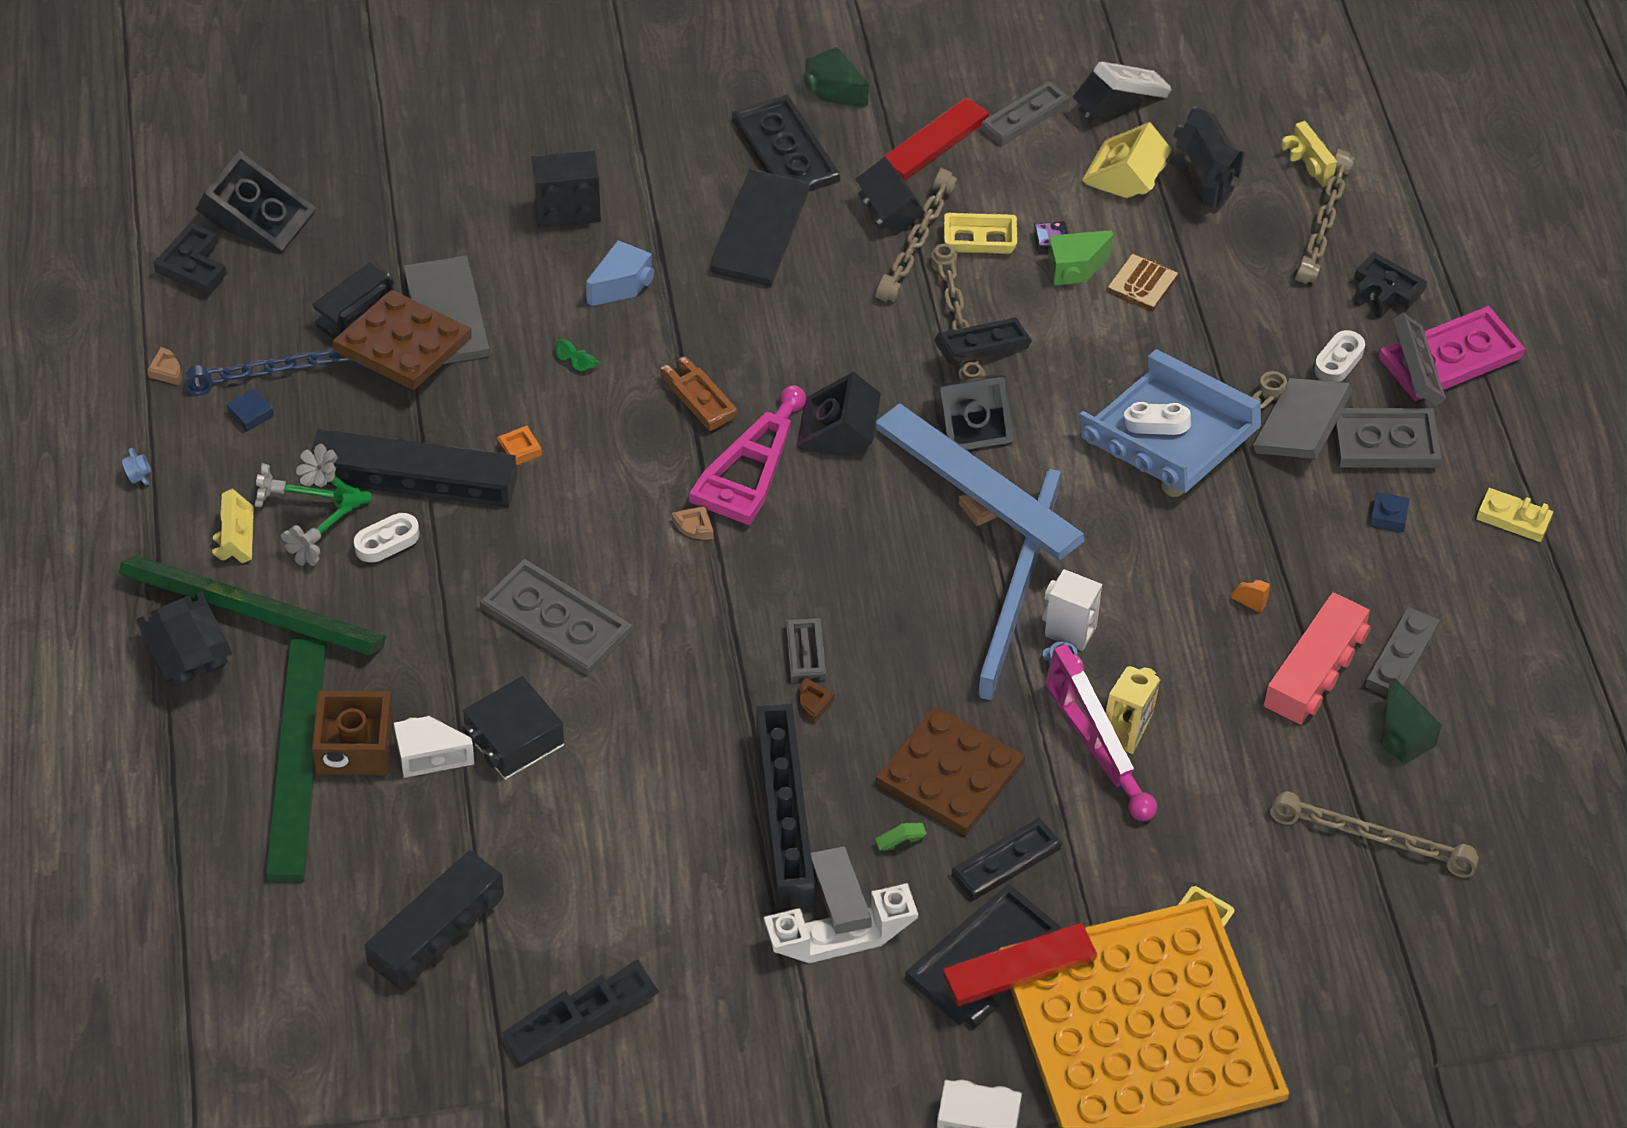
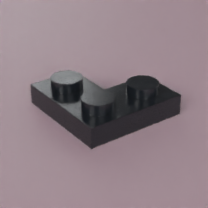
M190 222L154 261L155 272L209 295L227 274L225 265L206 257L218 244L217 233Z

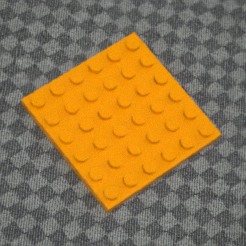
M1212 897L1085 927L1097 952L1096 960L1011 988L1059 1128H1181L1288 1100L1289 1091Z

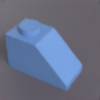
M618 240L586 281L587 304L595 306L636 297L644 286H648L654 277L652 254Z

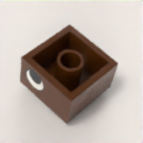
M318 691L312 747L316 774L389 775L394 720L390 691Z

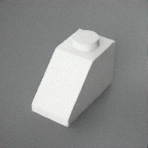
M430 716L409 718L394 723L396 743L404 778L475 764L471 737Z

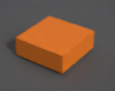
M528 426L497 437V445L502 453L516 455L517 465L542 456L541 447Z

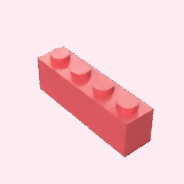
M1332 592L1269 683L1264 707L1300 725L1303 724L1309 714L1314 716L1322 703L1324 691L1330 692L1335 686L1341 666L1347 668L1355 653V645L1365 642L1371 626L1367 624L1370 610Z

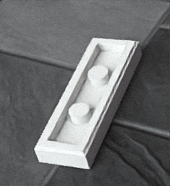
M1099 62L1094 69V72L1115 90L1164 98L1172 90L1171 86L1152 70Z

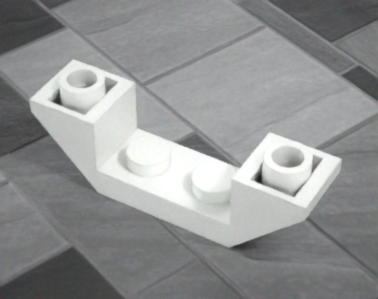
M902 884L872 891L871 908H868L872 920L871 928L835 934L830 918L805 923L800 909L764 917V923L774 952L812 963L880 947L916 920L918 912L908 884Z

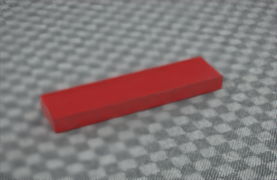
M966 97L885 156L905 181L979 128L981 122L989 118V112Z
M1079 923L944 968L943 977L958 1007L1094 961L1097 958V952L1083 923Z

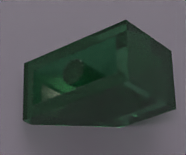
M838 47L805 59L804 83L808 90L813 91L820 100L860 108L868 106L869 83Z
M1393 678L1389 681L1384 702L1381 742L1390 755L1395 756L1403 765H1406L1437 745L1442 725L1396 678Z

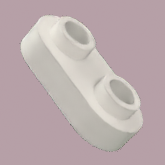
M1353 331L1338 332L1317 356L1314 368L1316 376L1322 381H1343L1363 356L1365 348L1363 337Z
M1137 402L1124 412L1125 427L1133 433L1175 435L1184 433L1191 427L1190 410L1178 403L1163 405Z
M398 513L362 529L354 538L357 557L365 562H378L412 546L419 539L417 519L407 513Z

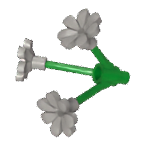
M318 444L315 447L314 454L309 450L302 452L300 457L306 463L299 465L296 473L301 476L300 483L305 486H311L315 483V485L323 487L327 482H331L338 487L335 491L286 485V481L273 480V476L270 473V465L264 463L261 465V475L258 474L256 478V485L260 486L257 492L255 507H262L264 501H266L271 493L285 494V491L334 499V504L338 510L316 529L311 528L304 534L300 526L295 525L289 531L287 530L281 534V539L287 542L285 548L291 554L297 553L295 555V562L301 566L306 561L311 566H315L319 561L320 549L314 544L321 539V534L341 516L350 512L352 508L368 505L372 500L369 491H360L358 488H353L335 476L336 467L334 463L338 457L333 450L327 451L323 444Z

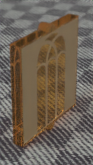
M1132 252L1107 286L1106 292L1127 300L1128 304L1134 303L1154 312L1178 279L1179 272L1159 264L1158 260L1152 261Z

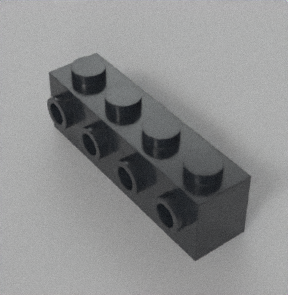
M469 850L364 944L367 964L399 990L409 981L416 980L430 961L435 957L442 956L448 950L453 940L461 933L471 930L477 919L487 909H493L499 904L504 895L502 874L473 851Z

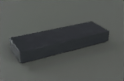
M1014 317L937 333L934 342L951 365L1027 349L1032 339L1019 320Z
M1039 817L952 868L951 876L971 900L974 901L1061 850L1062 842Z

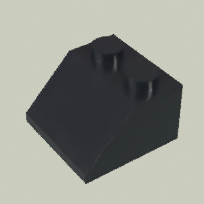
M852 372L807 396L797 447L804 451L845 456L867 448L873 443L881 393L858 374Z
M994 374L932 385L936 416L941 432L959 446L969 450L1014 442L1005 376Z

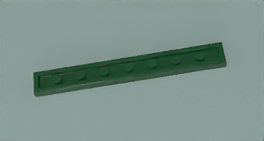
M138 555L120 563L119 574L183 596H190L195 599L197 593L203 592L208 604L368 656L382 649L385 644L386 635Z
M290 639L266 874L268 882H305L315 777L312 747L318 691H323L327 650L326 642L319 639Z

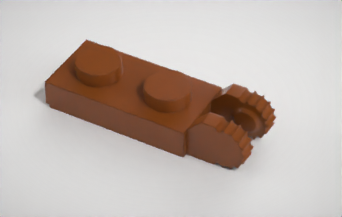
M683 356L677 360L679 370L684 375L682 377L668 365L660 368L663 381L667 383V386L675 392L709 431L737 417V409L701 368H697L687 357Z

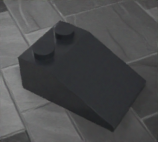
M239 150L204 192L195 210L219 228L281 253L313 214L316 207Z

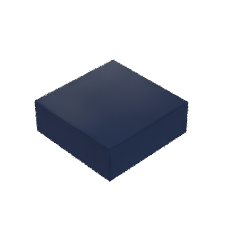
M255 389L227 404L229 414L246 431L274 416L273 407Z

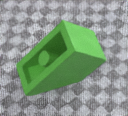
M1113 231L1049 236L1047 259L1054 286L1086 283L1111 257Z

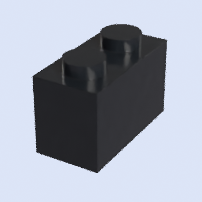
M886 156L855 179L862 189L858 192V195L868 208L871 206L875 208L876 211L872 213V216L882 229L888 226L897 235L926 213L898 170Z

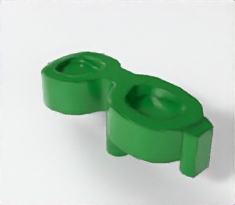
M557 339L555 345L556 355L559 359H572V366L578 371H587L598 367L600 361L595 360L585 350H576L574 345L567 339Z

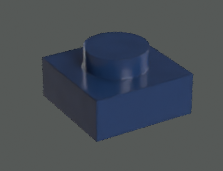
M1376 492L1370 526L1404 532L1410 498Z

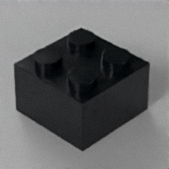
M595 150L531 156L538 228L601 222L599 175Z

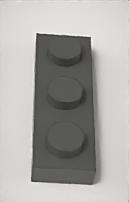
M1403 312L1394 318L1393 321L1397 330L1395 338L1402 347L1405 356L1403 363L1412 378L1411 388L1418 398H1424L1436 406L1444 401L1446 397L1424 328Z
M1408 607L1369 674L1365 688L1398 701L1434 637L1440 620Z

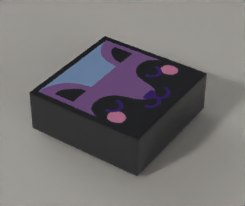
M1065 221L1034 223L1033 232L1038 254L1048 253L1049 236L1068 234Z

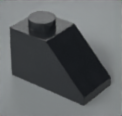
M1094 70L1072 96L1081 105L1078 110L1090 120L1096 117L1104 122L1123 115L1141 106L1144 102L1137 93L1112 89Z

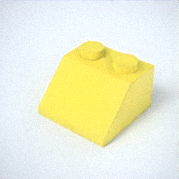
M1150 122L1105 140L1082 181L1088 186L1124 198H1129L1136 194L1144 195L1154 187V180L1165 167V161L1172 149Z

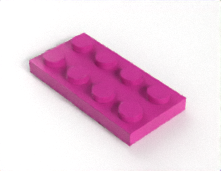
M1489 306L1424 331L1443 390L1524 357L1526 350ZM1397 342L1380 349L1379 359L1414 401L1420 400L1411 388L1412 378L1403 363L1405 356L1399 343Z

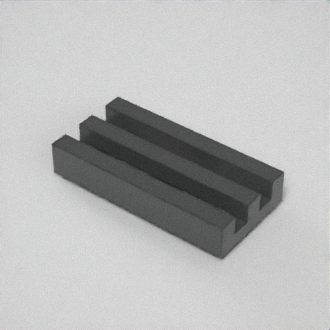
M821 618L786 620L791 683H798L799 678L805 677L811 681L812 678L818 677L819 682L826 681ZM808 627H814L818 668H811ZM794 628H800L804 667L802 669L797 667Z

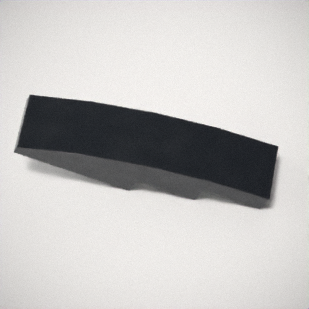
M636 959L607 980L601 974L572 995H569L564 990L502 1032L519 1062L524 1064L595 1032L660 992L642 964Z

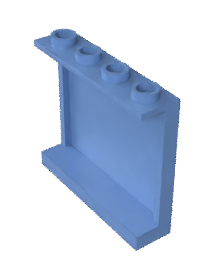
M1156 349L1148 355L1149 371L1095 417L1084 411L1080 413L1081 437L1088 443L1111 453L1114 457L1137 467L1140 471L1160 479L1168 486H1173L1186 493L1261 427L1260 401ZM1137 402L1163 405L1178 403L1190 410L1191 427L1186 432L1175 435L1133 433L1125 427L1124 412Z

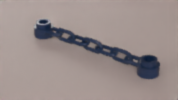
M331 349L313 353L294 354L289 357L271 360H258L226 368L206 369L203 366L195 365L190 367L185 373L184 380L187 391L192 395L200 396L208 393L212 388V384L232 379L262 376L271 372L290 369L297 370L332 362L351 361L356 367L364 368L365 366L345 356L340 357L339 353ZM329 355V358L318 360V356ZM307 357L308 363L296 365L295 359ZM286 362L284 366L274 367V364ZM264 365L265 370L252 372L253 366ZM242 370V373H237V374H232V375H231V372H230V371ZM220 372V378L211 379L212 373Z

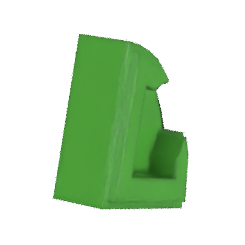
M903 823L875 838L879 850L887 851L895 849L894 846L905 840L910 839L911 843L924 838L927 833L923 823Z

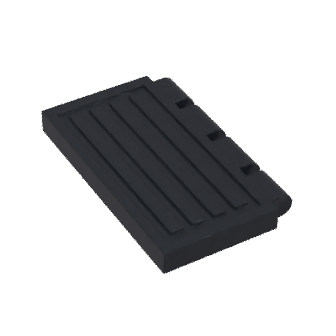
M1008 883L906 971L905 980L958 1025L965 1021L975 1028L994 1012L992 1005L999 1007L1012 996L1011 989L957 1007L943 977V969L998 951L1002 947L1019 944L1061 930L1062 927Z

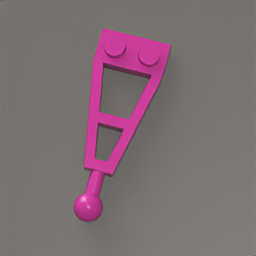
M798 386L786 387L781 392V406L775 414L766 412L702 473L689 493V503L700 507L705 506L710 511L750 526L765 503L791 426V420H788V417L792 412L799 411L804 407L806 403L805 392ZM768 430L777 432L771 448L755 443ZM742 455L765 464L756 490L720 476Z
M1067 644L1055 648L1045 680L1046 688L1115 786H1122L1130 799L1128 805L1130 815L1138 821L1152 819L1157 812V802L1152 795L1141 791L1131 775L1133 766L1084 673L1081 659L1078 655H1073ZM1076 697H1078L1089 720L1076 704Z

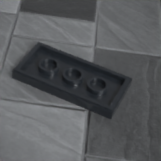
M788 94L732 112L734 124L766 173L808 182L810 186L809 192L840 182L839 171Z
M749 169L710 264L711 272L772 287L809 193V183Z

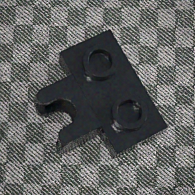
M1372 252L1355 271L1354 279L1361 282L1355 293V304L1362 306L1367 301L1376 302L1379 308L1375 311V316L1380 318L1393 306V301L1409 308L1426 290L1427 281L1381 255Z

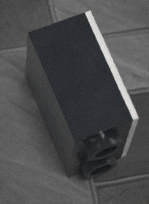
M523 676L463 709L465 724L462 726L463 733L471 737L472 744H475L482 752L486 763L492 769L495 768L505 780L564 746L563 722Z

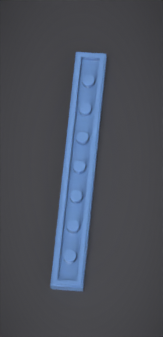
M900 403L876 421V428L879 432L1059 561L1085 541L1083 532Z
M1053 469L1047 471L1038 501L1051 511H1053L1058 497L1061 471ZM1025 537L980 675L979 695L982 699L992 701L1041 549L1040 546Z

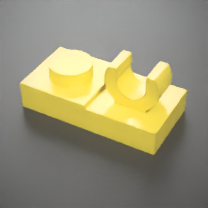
M1306 121L1297 123L1294 136L1283 138L1281 149L1287 150L1292 148L1289 159L1291 161L1302 159L1306 164L1308 173L1315 177L1322 187L1326 186L1329 179L1335 174L1337 160Z
M1489 488L1478 511L1476 520L1541 542L1551 521L1553 511L1549 510L1548 504L1544 503L1540 507L1531 504V498L1527 497L1523 501L1518 497Z
M234 489L222 493L220 510L222 531L213 536V540L220 547L212 550V553L220 560H226L233 556L241 563H245L252 559L254 506Z

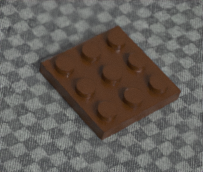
M390 290L333 340V351L415 390L471 339L472 328L396 291Z
M935 705L876 776V786L962 835L967 836L1024 765L1025 755Z

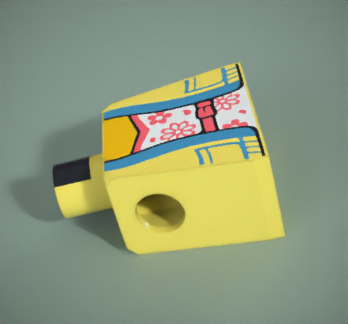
M1126 667L1108 698L1105 714L1124 751L1131 754L1134 753L1155 708L1160 679L1155 671L1150 668H1141L1139 670L1134 667ZM1127 711H1133L1129 721L1126 722L1123 719V714Z

